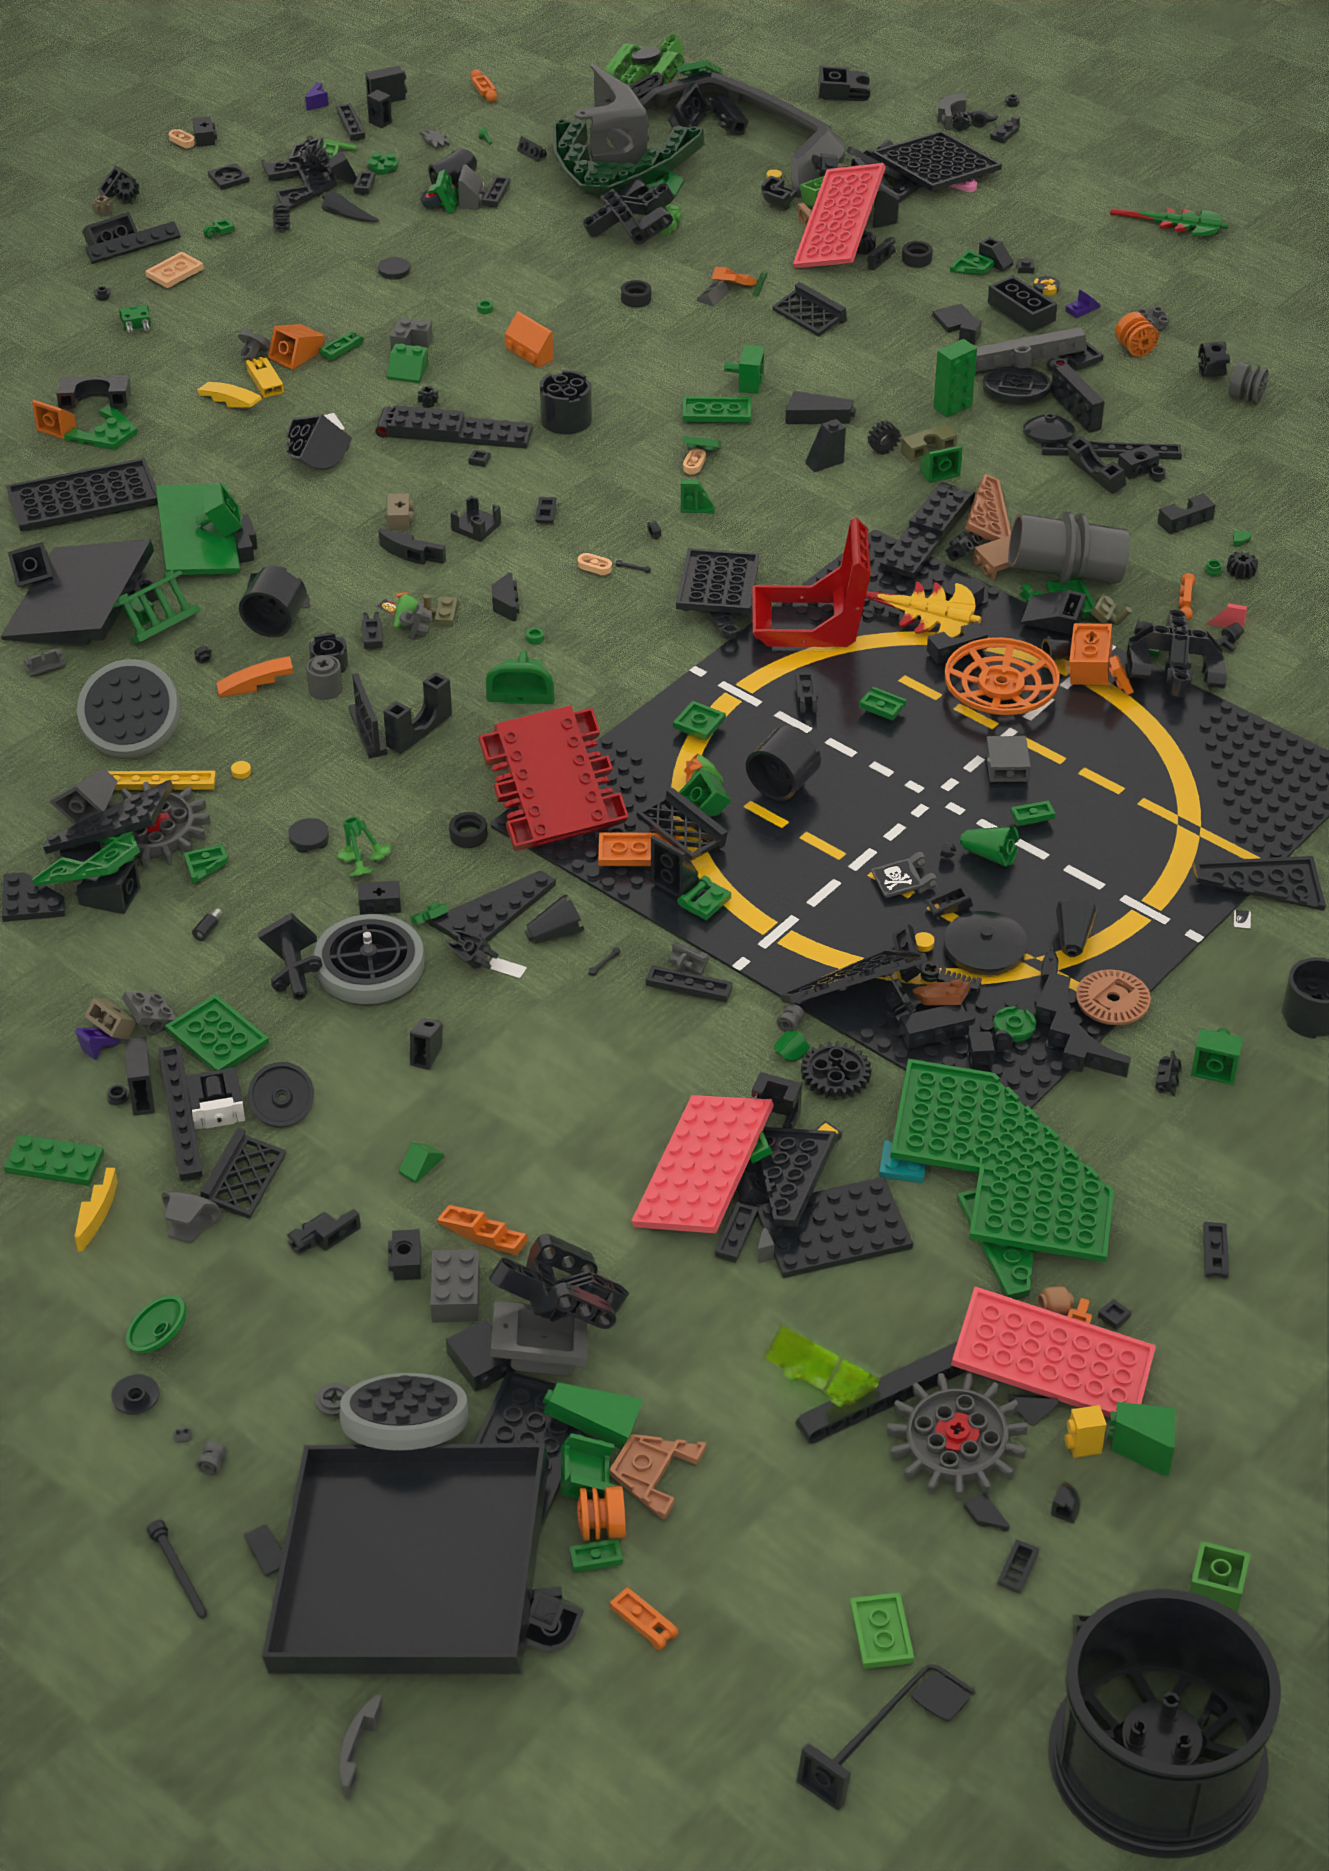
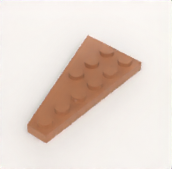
M986 473L980 480L965 526L966 530L981 536L985 540L994 541L1011 535L1000 480Z

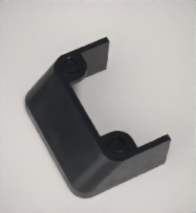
M860 157L851 160V167L870 165ZM882 177L874 200V228L897 224L900 196L884 177Z

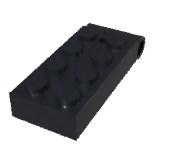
M1064 359L1054 360L1051 382L1053 397L1089 433L1101 430L1105 401Z

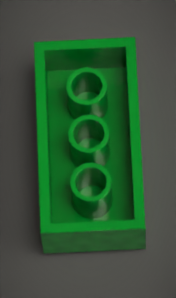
M965 339L937 350L933 408L945 417L971 407L973 404L977 348Z

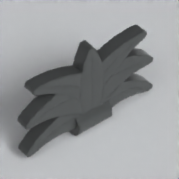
M436 129V132L427 130V132L420 131V135L424 136V140L429 145H433L435 150L438 145L444 148V144L450 145V141L446 139L447 135H440L438 129Z

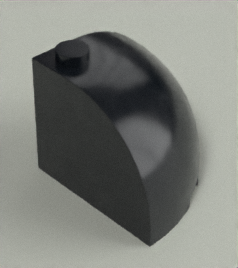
M323 414L297 417L292 419L288 428L287 437L289 441L286 443V450L293 459L305 466L328 468L335 465L350 447L352 437Z

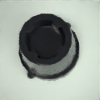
M1048 636L1042 641L1041 649L1054 661L1070 657L1071 645L1067 639H1052Z

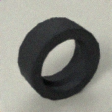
M924 241L907 242L902 248V261L911 267L927 266L932 261V246Z
M641 280L627 281L621 286V301L630 307L646 306L651 301L650 284Z
M463 812L455 815L449 824L451 841L462 848H474L483 844L488 835L486 819L475 812ZM468 826L479 829L474 833H462L458 831L459 829Z

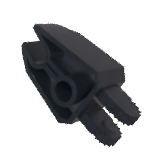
M451 931L459 940L455 943L445 940L448 947L473 969L482 966L489 970L491 965L485 960L487 956L495 959L499 956L491 950L490 944L482 937L465 931Z

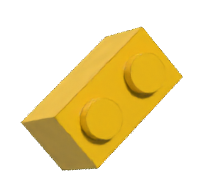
M1100 1405L1071 1409L1070 1420H1067L1068 1434H1065V1444L1067 1449H1071L1073 1458L1102 1454L1106 1422Z

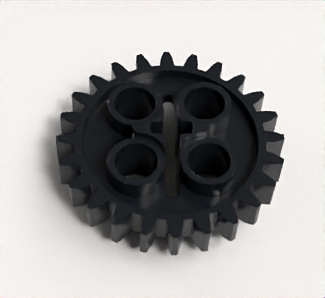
M836 1041L835 1046H832L830 1042H827V1047L819 1044V1050L813 1047L812 1052H807L806 1058L802 1060V1080H805V1086L810 1085V1091L817 1089L818 1096L825 1093V1098L833 1095L834 1100L837 1099L838 1095H841L843 1099H845L846 1094L854 1097V1091L860 1094L861 1088L866 1089L867 1083H870L871 1062L867 1061V1055L862 1056V1050L855 1051V1046L847 1048V1043L839 1046V1042Z

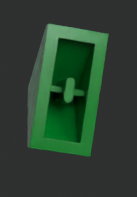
M412 1142L399 1168V1174L417 1183L445 1155L429 1144Z

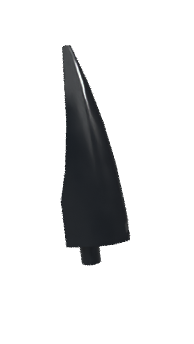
M330 190L328 194L325 192L322 194L324 199L322 209L351 219L379 222V219L358 208L339 193Z

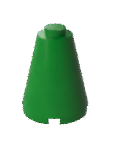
M1011 826L968 829L962 833L960 844L963 849L999 865L1007 866L1011 865L1016 858L1018 847L1015 846V840H1019V834L1017 829Z

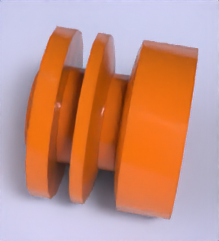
M1132 312L1123 316L1115 327L1116 339L1136 357L1145 356L1150 353L1159 341L1158 330L1139 312Z
M622 1486L606 1487L604 1498L599 1499L597 1489L592 1488V1499L588 1500L586 1488L580 1489L577 1514L578 1527L583 1536V1542L590 1541L589 1530L593 1529L595 1530L596 1541L600 1540L601 1529L607 1530L609 1540L617 1538L626 1539Z

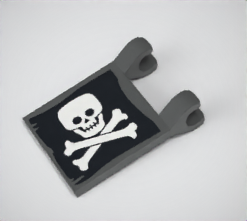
M917 852L910 858L871 869L885 898L923 887H936V876L934 873H929L920 879L914 866L922 867L925 865V856L922 852Z

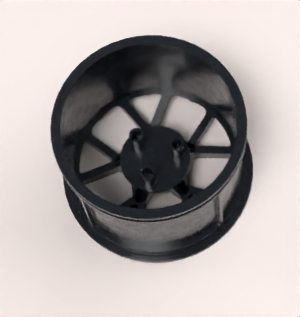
M1173 1589L1142 1590L1118 1597L1098 1609L1082 1625L1072 1643L1066 1669L1067 1696L1055 1714L1049 1735V1765L1052 1778L1061 1798L1073 1815L1091 1832L1106 1842L1135 1854L1155 1858H1184L1204 1854L1223 1846L1249 1825L1262 1804L1267 1788L1268 1756L1265 1745L1274 1730L1281 1701L1280 1677L1271 1651L1257 1631L1236 1612L1215 1600L1187 1591ZM1163 1671L1178 1674L1181 1678L1172 1691L1165 1693L1162 1701H1158L1144 1679L1142 1672ZM1125 1674L1143 1704L1135 1707L1127 1715L1126 1719L1119 1724L1098 1701L1094 1691L1100 1685L1108 1684L1111 1679ZM1195 1681L1210 1689L1213 1696H1219L1228 1707L1227 1711L1203 1732H1201L1195 1718L1187 1710L1179 1706L1180 1698L1192 1682ZM1094 1719L1100 1724V1726H1101L1104 1730H1102V1729L1097 1725V1723L1094 1721ZM1236 1720H1239L1247 1740L1246 1745L1240 1749H1235L1213 1742ZM1198 1757L1214 1760L1205 1764L1193 1765Z

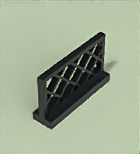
M801 282L795 284L794 291L772 306L773 311L818 337L838 322L843 324L847 321L845 307ZM802 304H808L810 306L802 307ZM791 305H800V307L791 308ZM789 306V308L781 309L780 307ZM812 311V314L802 315V312ZM800 312V315H792V314H791V313ZM823 318V321H814V319ZM825 318H833L832 320H825ZM812 319V322H804L802 320ZM814 326H823L819 330L814 328Z
M358 673L352 674L355 704L348 705L349 712L368 759L387 755V748L378 729V720Z
M673 787L667 790L666 796L637 812L636 816L672 846L685 852L691 861L715 847L721 849L726 844L728 831ZM662 805H665V806H666L667 808H669L670 810H668V809H659V807L662 806ZM649 813V814H657V815H656V818H652V817L646 816V814ZM659 815H669L671 818L662 819L659 818ZM673 816H678V817H680L683 821H681V820H673ZM659 824L670 825V829L661 828ZM673 826H682L684 830H674ZM687 827H691L697 832L687 831ZM673 835L684 836V840H676ZM687 837L698 838V842L687 841ZM701 838L707 839L710 843L701 842ZM686 846L697 847L698 850L692 853L690 850L686 848Z
M237 1128L202 1188L200 1197L212 1200L219 1208L250 1219L283 1161L286 1150L246 1136V1130ZM249 1144L256 1147L258 1151L247 1154L245 1147ZM273 1153L278 1155L277 1159L267 1161L265 1155ZM260 1156L263 1163L253 1165L250 1159ZM246 1160L249 1167L238 1170L236 1163ZM266 1168L268 1175L258 1177L256 1170ZM252 1172L254 1179L244 1181L241 1175ZM237 1176L240 1183L229 1186L227 1179ZM257 1184L260 1190L249 1193L247 1187ZM242 1188L245 1195L235 1198L232 1191ZM226 1192L230 1199L225 1201L217 1199L219 1194ZM248 1200L251 1206L246 1210L239 1207L238 1203Z

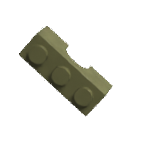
M945 424L902 437L901 453L911 463L919 461L922 456L927 454L928 448L942 450L955 447L957 444V434Z

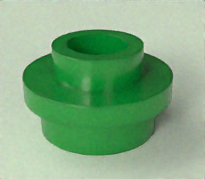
M1212 559L1205 564L1204 570L1209 575L1216 576L1222 573L1223 566L1219 560Z

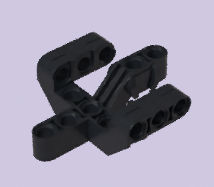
M635 179L617 192L611 189L610 192L604 196L602 195L601 199L604 206L586 217L583 225L590 237H596L619 222L632 241L637 245H641L672 224L673 217L665 206L674 200V195L667 183H662L654 189H649L641 179ZM633 214L646 216L641 220L637 221Z
M1170 610L1166 626L1151 624L1129 638L1126 654L1129 678L1147 680L1151 674L1149 649L1169 651L1168 661L1165 663V676H1167L1166 681L1170 694L1177 697L1185 696L1187 688L1192 682L1193 671H1190L1191 663H1187L1188 654L1204 656L1202 673H1204L1203 681L1206 682V687L1225 688L1227 672L1222 648L1208 631L1188 629L1186 614L1183 611Z
M542 1234L536 1239L530 1248L526 1266L508 1258H501L489 1276V1280L495 1286L530 1301L535 1315L549 1319L551 1322L570 1315L600 1329H609L615 1325V1314L629 1295V1292L620 1284L597 1275L598 1267L592 1253L550 1234ZM552 1267L573 1276L556 1280Z

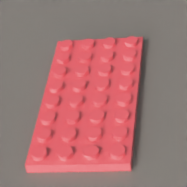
M884 163L827 169L793 262L795 268L853 263L886 168Z
M692 1095L631 1220L633 1227L716 1233L759 1140L761 1130L763 1131L773 1109L772 1099Z
M975 1287L951 1365L1033 1393L1058 1399V1401L1079 1408L1100 1405L1103 1416L1110 1418L1111 1411H1116L1117 1402L1142 1403L1156 1345Z

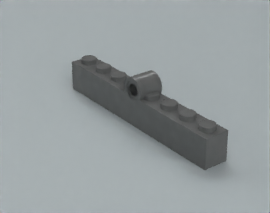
M1081 327L976 347L975 372L1013 364L1018 368H1027L1032 365L1034 360L1087 350L1086 334Z

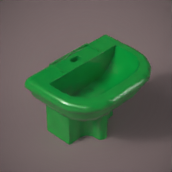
M521 651L517 659H505V662L491 668L487 673L485 682L486 700L488 702L531 705L554 704L555 702L554 682L551 674L543 667V660L529 659L526 651Z

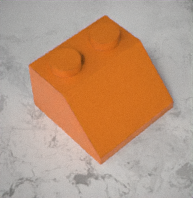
M36 400L32 401L38 431L65 439L64 434L73 428H77L75 414Z

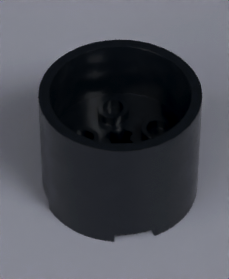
M562 370L561 374H548L540 381L541 423L547 430L558 434H574L589 427L592 422L591 383L586 379V375L576 371Z
M281 566L264 567L256 574L239 603L240 616L243 622L254 632L266 637H280L290 630L307 599L306 587L300 578H296L287 572V568Z
M791 725L775 729L746 759V772L754 787L763 795L773 800L784 801L790 799L820 767V751L816 750L809 739L811 737L803 730Z
M1315 957L1301 960L1289 972L1282 1014L1287 1021V1026L1292 1031L1307 1038L1316 1039V1036L1329 1035V959Z

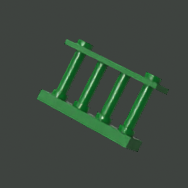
M173 570L163 574V579L129 596L126 593L118 597V602L113 604L114 607L123 605L136 630V635L130 637L133 644L142 642L201 611L198 604L191 606L190 603H187L175 577L182 574L181 570L175 573ZM167 581L181 606V611L178 613L172 611L160 587L161 584ZM151 589L154 590L166 614V619L163 621L157 619L144 594ZM136 597L139 598L151 622V627L148 629L142 627L129 602Z

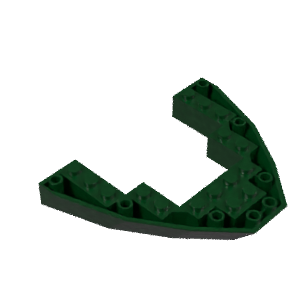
M560 119L553 126V150L567 175L586 194L605 195L611 189L617 192L635 179H641L647 184L680 166L705 145L703 128L676 126L673 127L662 149H646L638 164L590 162L588 147L584 145L588 139L586 122Z

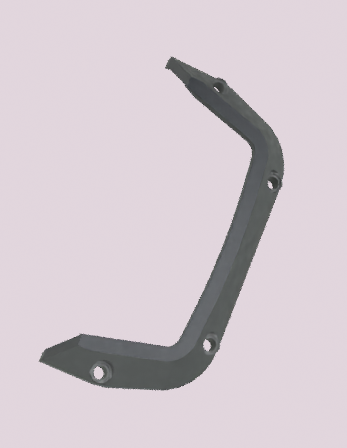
M700 73L658 86L640 100L646 110L654 106L659 109H665L669 106V100L682 97L683 89L696 82L701 92L729 94L734 103L740 102L743 99L813 132L814 134L791 157L793 189L798 190L797 198L802 197L800 184L819 178L821 153L836 155L838 163L844 161V142L832 130L830 125L775 96L719 73Z

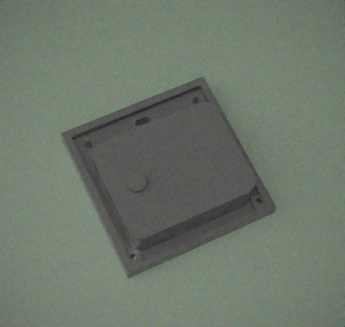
M494 1301L490 1357L511 1359V1367L518 1371L564 1376L572 1375L574 1366L586 1367L587 1323L570 1315L551 1322L549 1319L535 1315L532 1305Z

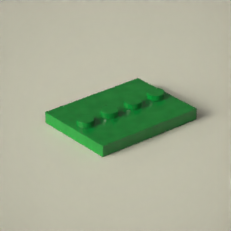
M214 994L165 1025L168 1034L212 1071L233 1068L270 1044L269 1038L217 994Z

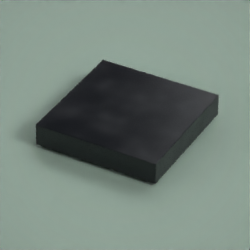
M962 303L934 310L932 316L947 332L960 330V326L966 317L976 319Z

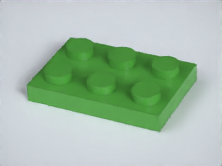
M900 1592L850 1598V1608L863 1669L913 1664L914 1654Z

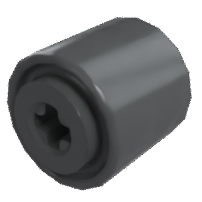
M320 655L310 659L306 666L310 695L319 700H328L339 696L343 688L339 660L330 655Z

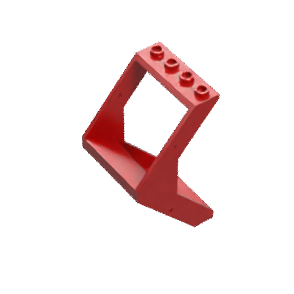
M857 517L850 521L841 566L812 585H754L752 587V633L756 639H760L767 647H848L856 642L871 575L868 528ZM772 602L834 603V616L813 630L772 629Z

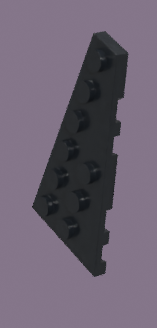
M1313 856L1194 861L1193 863L1196 883L1325 910L1326 904Z

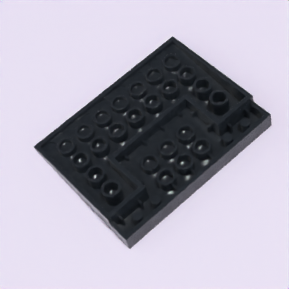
M151 539L53 548L49 555L52 563L53 577L32 583L1 635L2 640L89 645L91 640H105L123 608V605L114 607L113 604L118 602V597L126 593L128 596L130 595L154 552Z

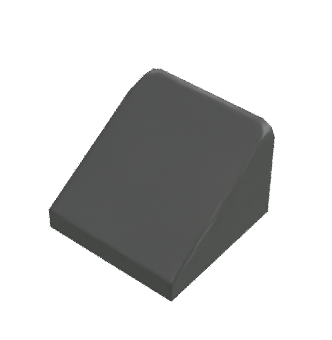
M766 1228L762 1230L758 1245V1263L773 1260L774 1242Z

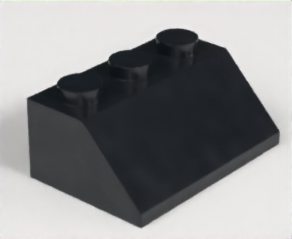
M126 212L87 225L83 229L82 234L87 245L91 246L138 231L130 213Z

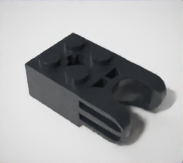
M820 66L818 98L866 101L871 95L870 88L868 87L870 77L866 72L849 71V68Z

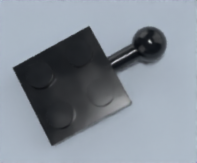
M1086 341L1087 350L1060 355L1059 357L1064 359L1075 370H1080L1103 361L1104 354ZM1051 358L1047 362V368L1052 372L1053 363L1056 358Z

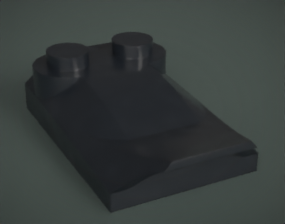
M696 82L683 89L682 97L668 119L672 129L676 126L696 127L708 111L705 108V105H708Z

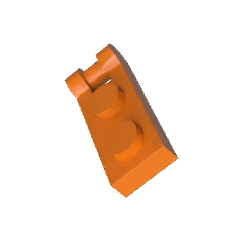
M628 1587L610 1602V1609L647 1638L653 1647L659 1651L666 1646V1642L669 1639H674L679 1634L677 1628ZM658 1627L663 1630L660 1634L655 1631Z

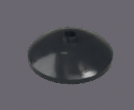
M1043 414L1029 419L1023 426V432L1028 438L1035 441L1060 443L1073 438L1075 427L1068 420L1058 415Z
M276 1062L263 1067L255 1074L249 1085L248 1100L253 1113L262 1122L275 1127H286L301 1121L309 1113L314 1101V1087L309 1075L299 1066L288 1062ZM280 1095H285L286 1099L284 1101L278 1100V1097Z

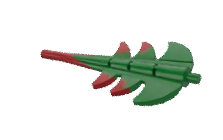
M1111 208L1110 215L1162 222L1160 228H1169L1176 224L1177 226L1174 231L1177 232L1187 231L1194 227L1195 230L1192 231V235L1210 236L1220 231V228L1228 229L1229 223L1222 222V218L1218 213L1208 210H1200V216H1195L1193 211L1182 209V214L1177 215L1176 211L1171 208H1167L1166 213Z

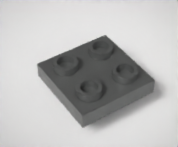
M138 991L124 992L122 999L137 1023L143 1025L151 1035L160 1033L166 1024L176 1019V1016L161 994L141 993Z

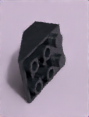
M1065 590L1033 595L1029 599L1021 624L1073 635L1074 623H1080L1085 610L1086 594Z

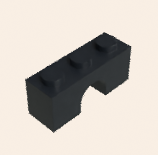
M1204 494L1188 498L1187 509H1181L1175 504L1160 508L1157 523L1167 533L1173 534L1212 520L1216 504Z
M978 622L961 626L960 638H952L945 632H940L928 636L927 652L939 664L948 661L953 652L961 646L979 639L988 638V634Z

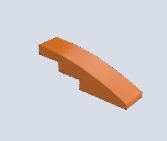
M290 656L252 665L216 682L219 697L256 692V685L275 683V676L293 674Z
M448 1205L437 1219L439 1224L467 1239L516 1256L529 1241L527 1234L508 1230L506 1223L487 1219L485 1212Z

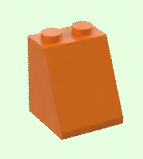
M302 324L274 326L268 358L290 369H296L320 353L319 349L323 347L325 335Z

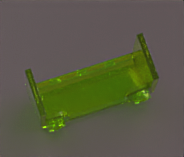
M782 1324L779 1325L762 1357L784 1369L783 1375L795 1381L798 1377L822 1390V1392L831 1396L830 1401L841 1408H843L844 1404L850 1406L876 1389L881 1380Z

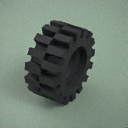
M881 421V424L879 422L876 424L877 427H872L873 431H869L870 436H867V442L878 454L884 455L885 453L888 454L889 450L893 451L894 446H898L897 442H900L901 434L891 422Z

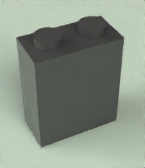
M987 736L985 751L990 782H1029L1031 765L1026 736Z

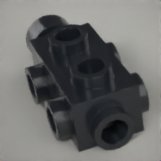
M963 531L958 534L955 539L949 542L950 546L945 550L948 558L952 562L958 560L982 541V537L970 531L968 533Z

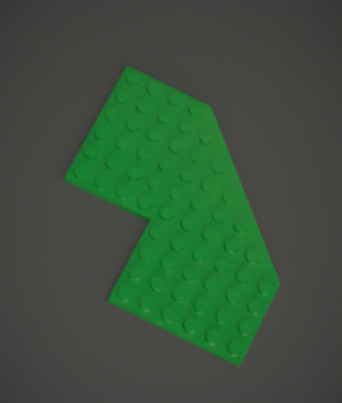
M908 1059L890 1158L979 1173L969 1240L1106 1263L1114 1189L1109 1184L1105 1185L1099 1179L1100 1175L1088 1164L1085 1165L1079 1159V1155L1068 1144L1064 1145L1059 1140V1135L1048 1125L1045 1126L1039 1120V1116L1029 1106L1025 1107L1019 1101V1096L1009 1087H1005L995 1073Z

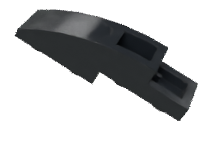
M379 529L378 531L380 546L401 559L425 565L426 561L444 564L446 561L445 545L414 540V535L384 529Z

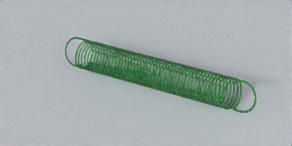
M762 271L752 294L754 297L760 294L767 276L765 271Z

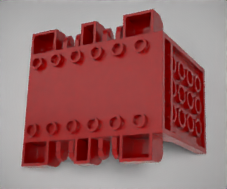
M572 705L496 723L493 732L479 735L478 741L485 764L493 765L491 768L494 772L505 769L507 771L506 774L495 778L497 783L494 784L493 788L498 802H504V808L516 806L519 808L518 811L510 812L507 815L509 821L506 822V828L514 851L617 826L628 820L629 816L621 792L612 794L614 792L613 788L608 787L599 790L598 787L610 781L607 775L612 772L613 768L609 756L601 757L600 751L590 753L586 751V749L598 745L597 740L593 739L597 738L600 734L593 708L574 712Z

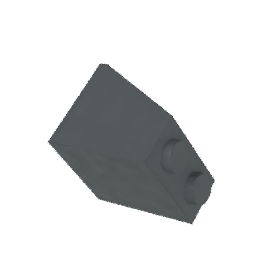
M103 768L54 796L49 802L75 825L106 809L118 781Z

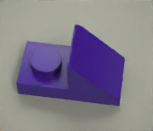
M316 82L305 96L306 110L325 107L329 104L328 93L322 89V83Z
M1079 289L1078 300L1066 305L1065 312L1075 318H1079L1100 308L1101 305L1090 295Z
M76 1028L75 1031L81 1049L94 1060L98 1058L102 1047L117 1046L120 1038L111 1037L100 1028Z

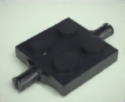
M308 136L305 142L294 145L289 157L290 162H299L301 165L305 164L303 162L305 149L314 143L317 146L321 144V147H323L324 141L322 137L314 139L312 136Z

